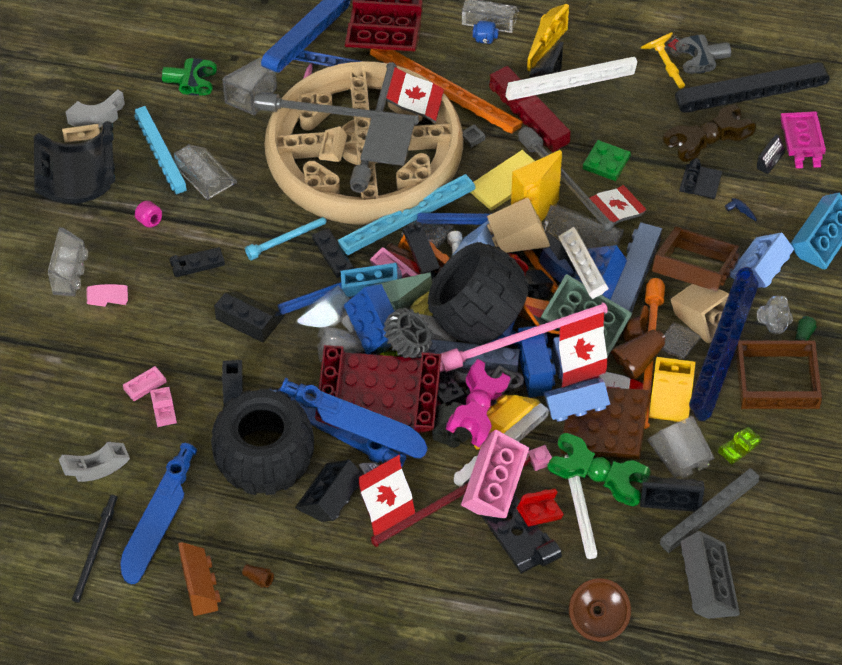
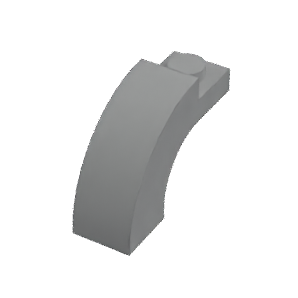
M116 90L104 102L97 105H85L77 101L66 111L68 124L74 127L98 124L99 128H101L102 124L106 121L113 123L118 119L117 111L121 110L125 105L123 92Z
M107 442L99 451L86 456L62 455L59 462L65 475L76 476L78 482H85L112 474L125 465L130 457L124 443Z

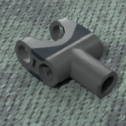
M705 35L686 37L675 44L678 52L693 56L692 60L683 64L684 71L689 74L710 72L716 68V59L729 58L731 56L729 43L709 45Z

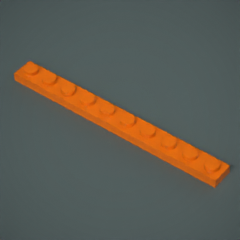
M371 49L370 55L384 63L393 62L396 66L420 74L443 88L444 94L449 100L474 112L475 115L483 117L491 124L499 126L504 131L512 134L521 128L523 123L521 120L395 50Z

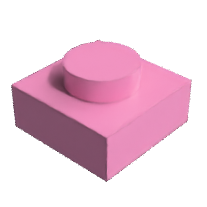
M545 445L528 451L531 458L530 463L535 471L547 467L549 460L552 458Z

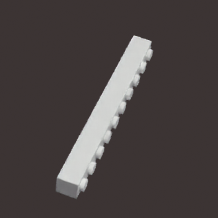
M540 403L504 434L519 442L548 417L549 409ZM475 456L470 463L464 465L463 469L455 473L454 483L461 487L469 482L478 456Z

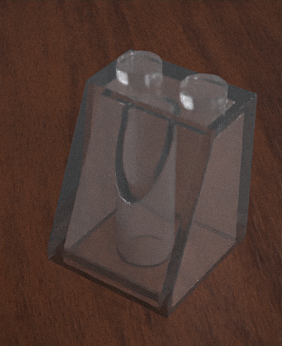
M258 58L226 75L222 79L225 103L255 116L259 112V108L254 106L255 96L261 92L274 93L277 89L276 72L262 67V58Z
M693 416L658 431L648 439L650 445L674 478L681 475L683 479L693 474L692 470L697 467L700 471L710 466L709 462L714 459Z

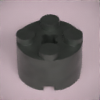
M452 402L450 406H446L445 403L436 406L435 424L432 430L434 441L455 448L472 436L471 432L463 427H458L454 433L446 430L450 416L454 414L457 407L464 404Z

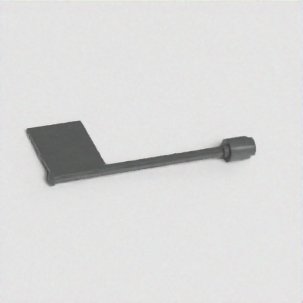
M257 93L254 101L255 108L263 111L277 112L278 109L289 108L371 118L361 154L362 161L404 166L414 126L419 123V116L417 114L406 115L282 100V98H279V94Z

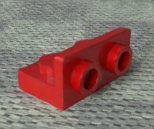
M545 489L541 492L527 493L522 496L517 510L527 526L561 520L564 514L554 500L558 493L556 489Z

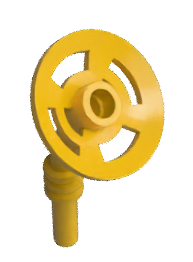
M673 32L641 46V49L655 48L666 65V71L669 76L673 77L679 89L685 87L683 80L678 74L679 70L671 62L664 49V43L671 38Z

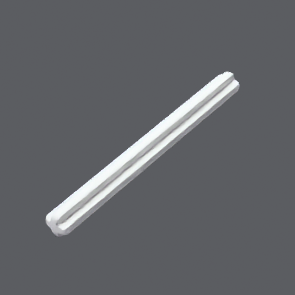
M575 476L568 478L586 558L594 559L597 557L596 545L580 477Z

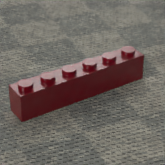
M508 66L490 74V89L500 97L503 103L510 107L511 111L521 119L524 125L535 130L543 139L545 147L554 152L570 143L571 131L536 95L508 101L506 98L508 83L521 80Z

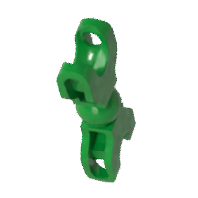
M563 433L559 436L558 446L569 457H552L547 465L551 473L564 479L575 476L585 478L586 474H588L589 478L595 482L605 481L603 486L611 490L613 497L617 501L629 506H636L640 503V491L632 487L629 482L642 483L643 476H650L651 471L647 466L634 460L624 463L614 461L611 466L610 462L605 458H593L595 453L588 450L583 439L569 433Z

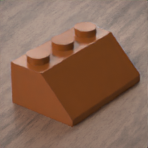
M183 542L178 543L193 615L198 616L218 611L217 603L221 602L219 591H214L213 585H217L215 574L209 571V568H212L210 555L206 556L204 548Z

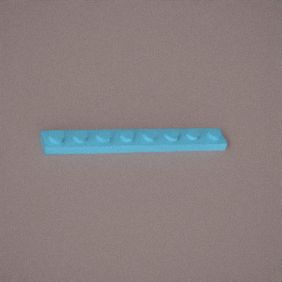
M465 174L437 188L425 197L423 201L419 202V205L411 209H405L403 212L400 210L383 216L338 240L339 245L347 255H350L417 220L418 213H431L475 190V184Z

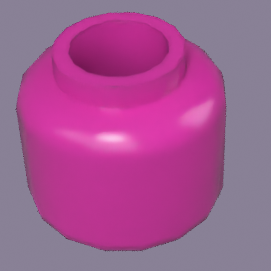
M143 201L135 210V218L145 227L152 228L160 223L162 211L153 202Z

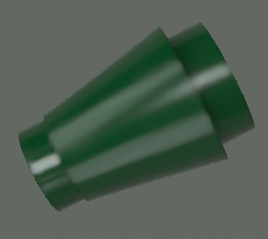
M803 316L798 321L795 341L809 340L817 328L815 319Z

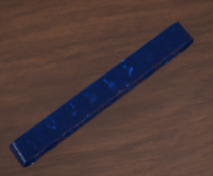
M749 267L741 268L736 274L689 402L691 411L700 421L709 419L713 413L759 285L754 272Z

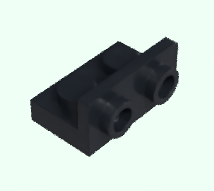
M445 371L440 372L437 395L441 404L445 403L446 406L451 405L452 402L464 404L465 391L455 382L453 374Z

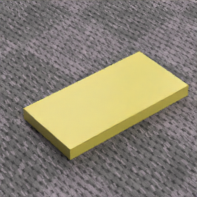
M521 150L475 180L473 183L476 189L470 193L490 211H493L511 199L512 172L535 162V160Z

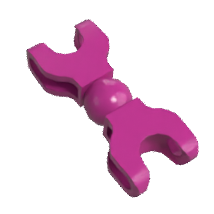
M477 358L465 379L470 389L466 405L456 408L454 414L450 416L447 422L446 430L454 433L458 427L468 429L472 434L471 443L480 448L492 427L487 417L491 400H496L506 390L510 376L502 373L500 378H491L484 370L485 362Z

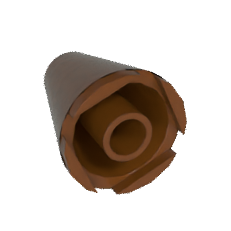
M653 329L614 347L611 353L617 364L622 365L625 374L631 379L636 380L665 346L664 340L666 337L660 330L656 331Z

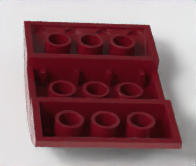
M353 0L345 47L416 51L421 28L423 0Z

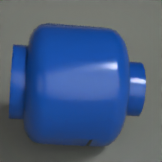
M480 20L477 24H474L473 38H475L477 43L492 44L494 39L498 38L499 29L495 28L494 22Z

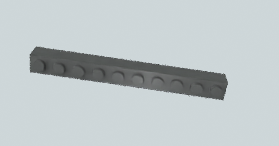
M751 468L664 535L660 540V546L670 553L681 544L682 540L693 535L755 486L759 481V475Z

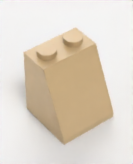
M528 197L487 216L490 222L487 224L491 235L494 234L492 240L495 246L500 247L506 253L550 246L542 223Z
M691 284L671 298L674 314L708 344L736 325L730 296L725 291L719 289L716 292Z

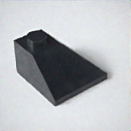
M559 42L537 62L535 69H531L530 78L561 71L564 42Z

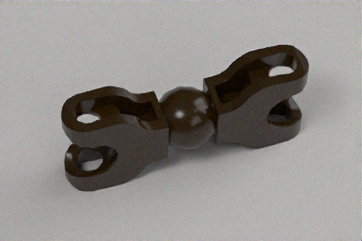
M736 104L721 108L719 115L713 118V122H705L700 127L698 125L692 127L676 126L664 133L663 142L670 148L679 146L678 158L682 162H688L698 158L700 151L707 148V144H714L719 139L721 141L727 139L739 141L752 136L756 130V124L749 118L739 120L741 109Z

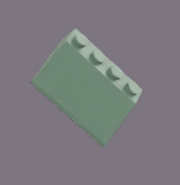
M566 274L540 318L549 323L601 305L602 302L605 303L608 311L606 314L604 312L603 333L608 357L632 313L603 295L592 299L583 283Z

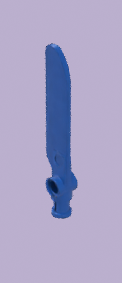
M285 377L280 391L293 397L294 400L301 403L305 408L317 409L322 421L414 458L420 459L426 454L427 445L424 439L410 426L322 392L314 385L307 386L302 383L298 385L288 381V378ZM310 393L314 395L315 399L308 400L305 395Z
M308 394L305 395V397H306L308 400H314V399H315L314 397H312V396H310V395H308ZM299 403L313 426L367 454L372 462L385 463L399 455L398 452L391 448L315 420L316 409L305 408ZM400 453L402 467L406 460V454Z
M182 443L178 455L168 462L165 475L123 551L120 562L121 573L124 581L129 584H136L141 580L184 498L181 484L186 480V473L190 467L189 462L193 455L197 453V449L189 443Z

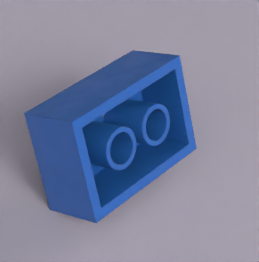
M617 245L589 248L587 250L609 288L602 295L610 300L627 259ZM575 271L573 278L583 283L577 271Z
M382 284L364 287L344 304V308L365 353L371 355L384 353L392 346L387 344L389 340L384 337L386 334L383 330L385 327L384 322L394 312V309Z
M537 326L518 328V333ZM546 332L519 341L517 344V349H520L519 361L529 398L544 396V392L552 390V386H555L554 375H556L554 363L551 364L550 362L552 354L551 349L546 346L548 344Z

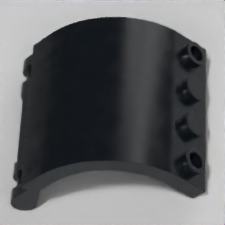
M110 121L104 122L102 124V131L89 141L78 144L59 143L37 133L34 136V191L52 201L75 204L94 200L110 190L111 184L115 182L112 144L114 140L112 132L113 123Z

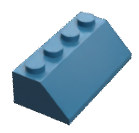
M840 192L825 195L821 198L790 243L800 259L823 270L827 269L842 246V195Z

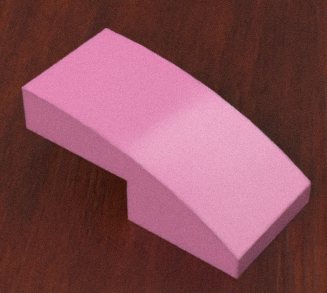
M104 284L87 287V304L105 307L107 302L126 305L128 301L126 285Z
M170 388L150 390L157 427L176 424Z

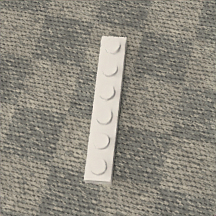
M572 227L558 236L591 298L594 299L602 295L609 288L575 227Z

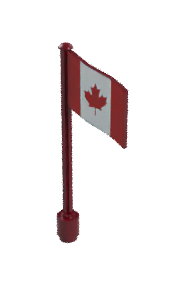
M527 453L523 467L527 466L528 462L531 461L529 453ZM400 454L360 476V493L370 516L373 530L371 543L375 547H379L380 543L465 495L468 483L415 513L412 494L401 468Z

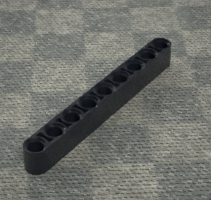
M817 62L681 89L675 93V100L680 111L687 113L822 86L829 82L830 77L824 64Z

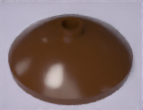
M602 578L588 580L582 583L571 596L569 602L570 621L575 630L586 639L598 642L612 640L625 630L630 620L631 605L629 598L623 588L611 580ZM598 606L600 608L599 614L594 613V607Z

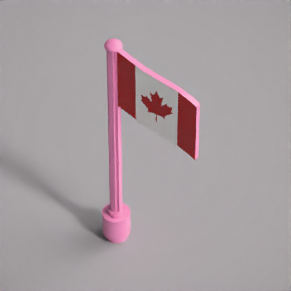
M602 302L601 305L464 352L462 350L458 351L455 348L441 353L440 372H448L463 367V362H466V359L560 328L559 351L563 371L561 388L605 374L607 369V352L603 330L604 312L606 314L608 311L607 305Z

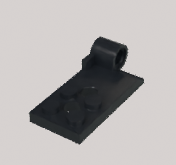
M514 493L507 514L512 517L511 520L506 521L498 517L480 516L522 574L539 564L544 567L562 558V553L558 544L553 539L551 540L546 533L543 534L537 525L527 526L517 510L520 500ZM521 530L523 533L519 536H516L512 533V531Z

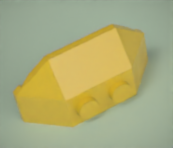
M504 394L496 400L497 403L490 406V409L487 411V417L492 426L489 433L498 430L504 434L533 408L539 405L540 401L518 395Z

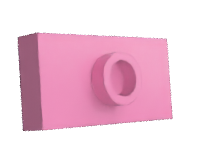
M154 366L123 384V389L133 401H136L148 394L150 390L165 384L166 378Z

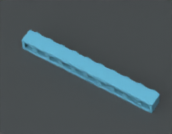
M145 106L135 109L134 118L136 121L138 120L139 128H142V133L146 136L147 143H150V149L154 151L155 159H158V164L162 167V172L166 175L167 182H170L171 190H174L175 194L187 191L186 183Z

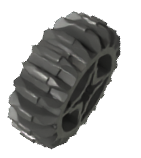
M399 308L392 312L384 322L385 327L383 330L386 332L384 337L389 340L387 344H391L392 350H397V354H402L404 358L421 357L422 353H427L433 344L432 330L428 328L429 323L424 321V317L421 318L419 316V312L414 313L413 309Z

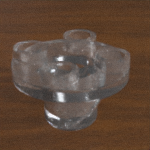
M772 296L766 306H760L757 310V320L761 324H766L768 330L773 334L783 333L787 329L788 324H791L793 321L788 300L785 296Z

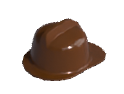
M647 305L642 307L640 316L628 320L624 328V339L626 342L648 332L649 310Z

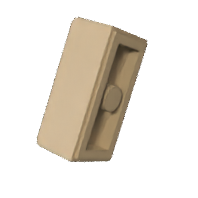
M98 124L62 129L65 143L92 139L100 133Z
M340 126L325 130L318 157L320 160L341 161L347 134Z

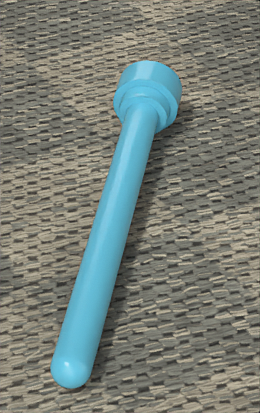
M322 217L260 245H248L245 247L246 255L249 260H254L258 258L261 252L326 224L327 220Z

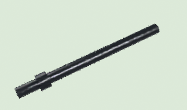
M110 495L106 507L102 510L101 522L72 597L74 602H80L108 523L114 516V507L118 499L115 495Z

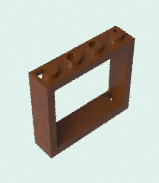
M675 226L656 253L652 271L717 292L720 286L725 285L726 279L729 278L731 271L733 272L735 264H738L740 254H738L739 246ZM679 247L725 263L721 270L716 272L671 258V255Z
M738 341L736 359L741 409H820L822 393L815 341ZM744 357H808L811 391H747Z

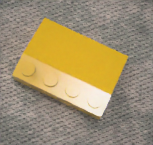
M561 150L512 172L511 205L528 197L541 222L559 201Z

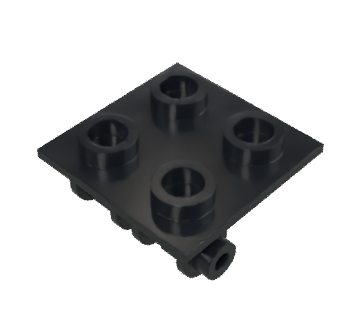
M694 158L690 161V164L686 165L679 192L715 199L722 171L701 167L700 160Z

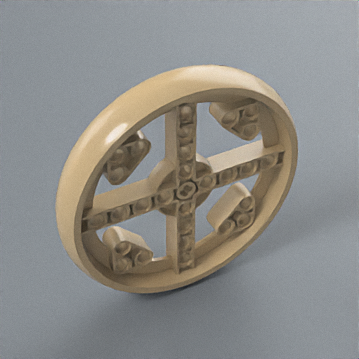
M350 62L327 67L299 81L286 92L282 100L333 106L332 94L351 90L352 108L369 110L367 88L381 90L387 71V63ZM397 66L398 69L412 76L429 81L420 74H417L409 69ZM443 94L436 124L432 122L433 125L414 126L408 151L436 149V154L431 164L427 154H416L398 170L396 174L398 190L378 196L375 164L378 162L369 161L368 167L372 173L368 187L364 192L360 193L361 197H352L340 194L339 177L315 161H308L304 164L303 174L294 159L319 157L325 133L292 135L298 120L300 119L302 129L312 130L331 113L281 108L277 112H272L266 128L265 155L271 174L281 190L303 209L327 220L346 224L368 225L383 216L400 210L403 212L405 209H411L419 205V202L423 201L425 197L437 188L452 181L460 165L464 139L459 116L450 100ZM388 102V107L395 113L416 115ZM418 115L420 122L423 119V116ZM353 116V120L347 122L342 127L347 134L342 157L352 164H361V154L371 118Z

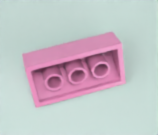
M498 430L489 433L481 445L461 506L479 515L506 518L529 447Z

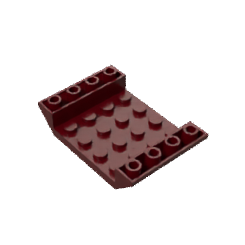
M324 345L319 390L406 424L418 433L434 429L442 354L422 353L421 358H404L345 353L343 346ZM316 409L315 420H317V421H319V422H322V423H324V424H327V425H329V426H332V427H334V428L340 429V428H338V427H335V426H333V425H330V424L325 423L324 421H322V419H321V417H320V415H319V413H318V411H317V409Z

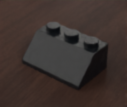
M237 291L224 293L214 305L216 320L262 343L266 341L284 318V314Z
M350 459L326 463L295 508L321 522L334 521L339 517L343 506L350 501L352 493L359 488V477L363 473Z
M643 476L640 507L695 512L702 506L704 482L695 479L685 480L674 477Z

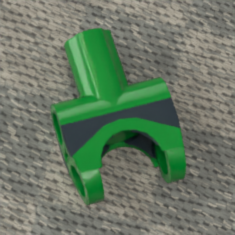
M189 58L185 60L184 68L163 67L162 82L180 83L179 91L185 95H209L212 92L213 85L201 78L214 75L217 71V65L209 60Z

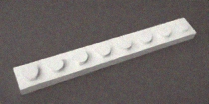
M635 57L624 58L509 82L506 98L509 101L633 75L637 60Z

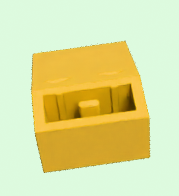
M656 357L649 418L688 423L695 362Z

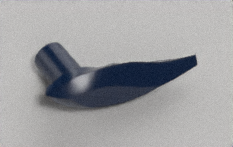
M732 198V201L725 205L727 211L736 207L740 212L757 221L750 208L741 200Z

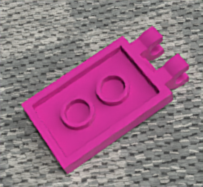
M817 112L781 113L780 119L788 154L795 157V167L803 168L802 160H804V157H813V167H821L822 154H825L826 148Z

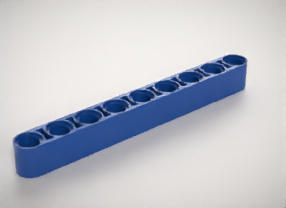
M322 0L264 54L261 66L277 73L281 72L348 8L350 0Z

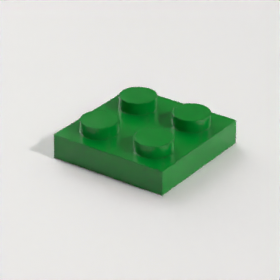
M597 140L583 164V170L616 181L629 160L631 152Z

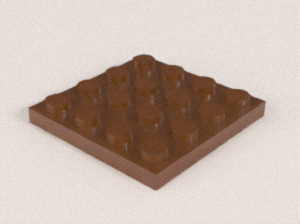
M606 388L610 405H606V409L600 411L591 409L585 415L576 416L573 414L569 415L568 419L565 420L563 433H569L583 439L588 450L595 453L594 456L640 459L650 391ZM560 449L561 454H567L566 452Z

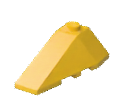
M568 4L552 8L541 17L540 25L528 56V71H531L536 66L537 62L568 30Z

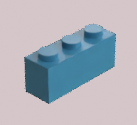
M397 263L341 271V286L347 297L355 296L364 287L402 279V272Z

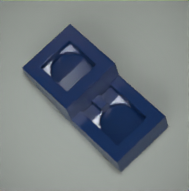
M550 247L543 249L538 262L553 278L560 283L566 274L573 278L575 272L566 259L558 260Z

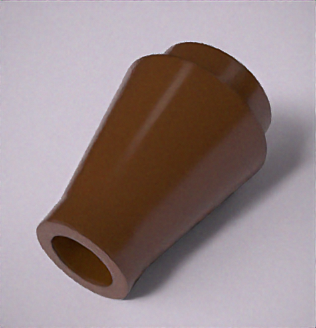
M246 564L242 570L243 576H246L261 588H268L273 582L274 573L269 568Z

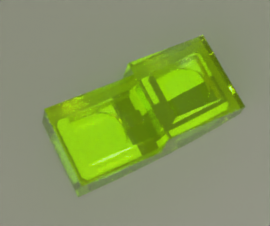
M747 427L736 433L731 441L720 446L718 453L730 464H733L752 451L762 439Z

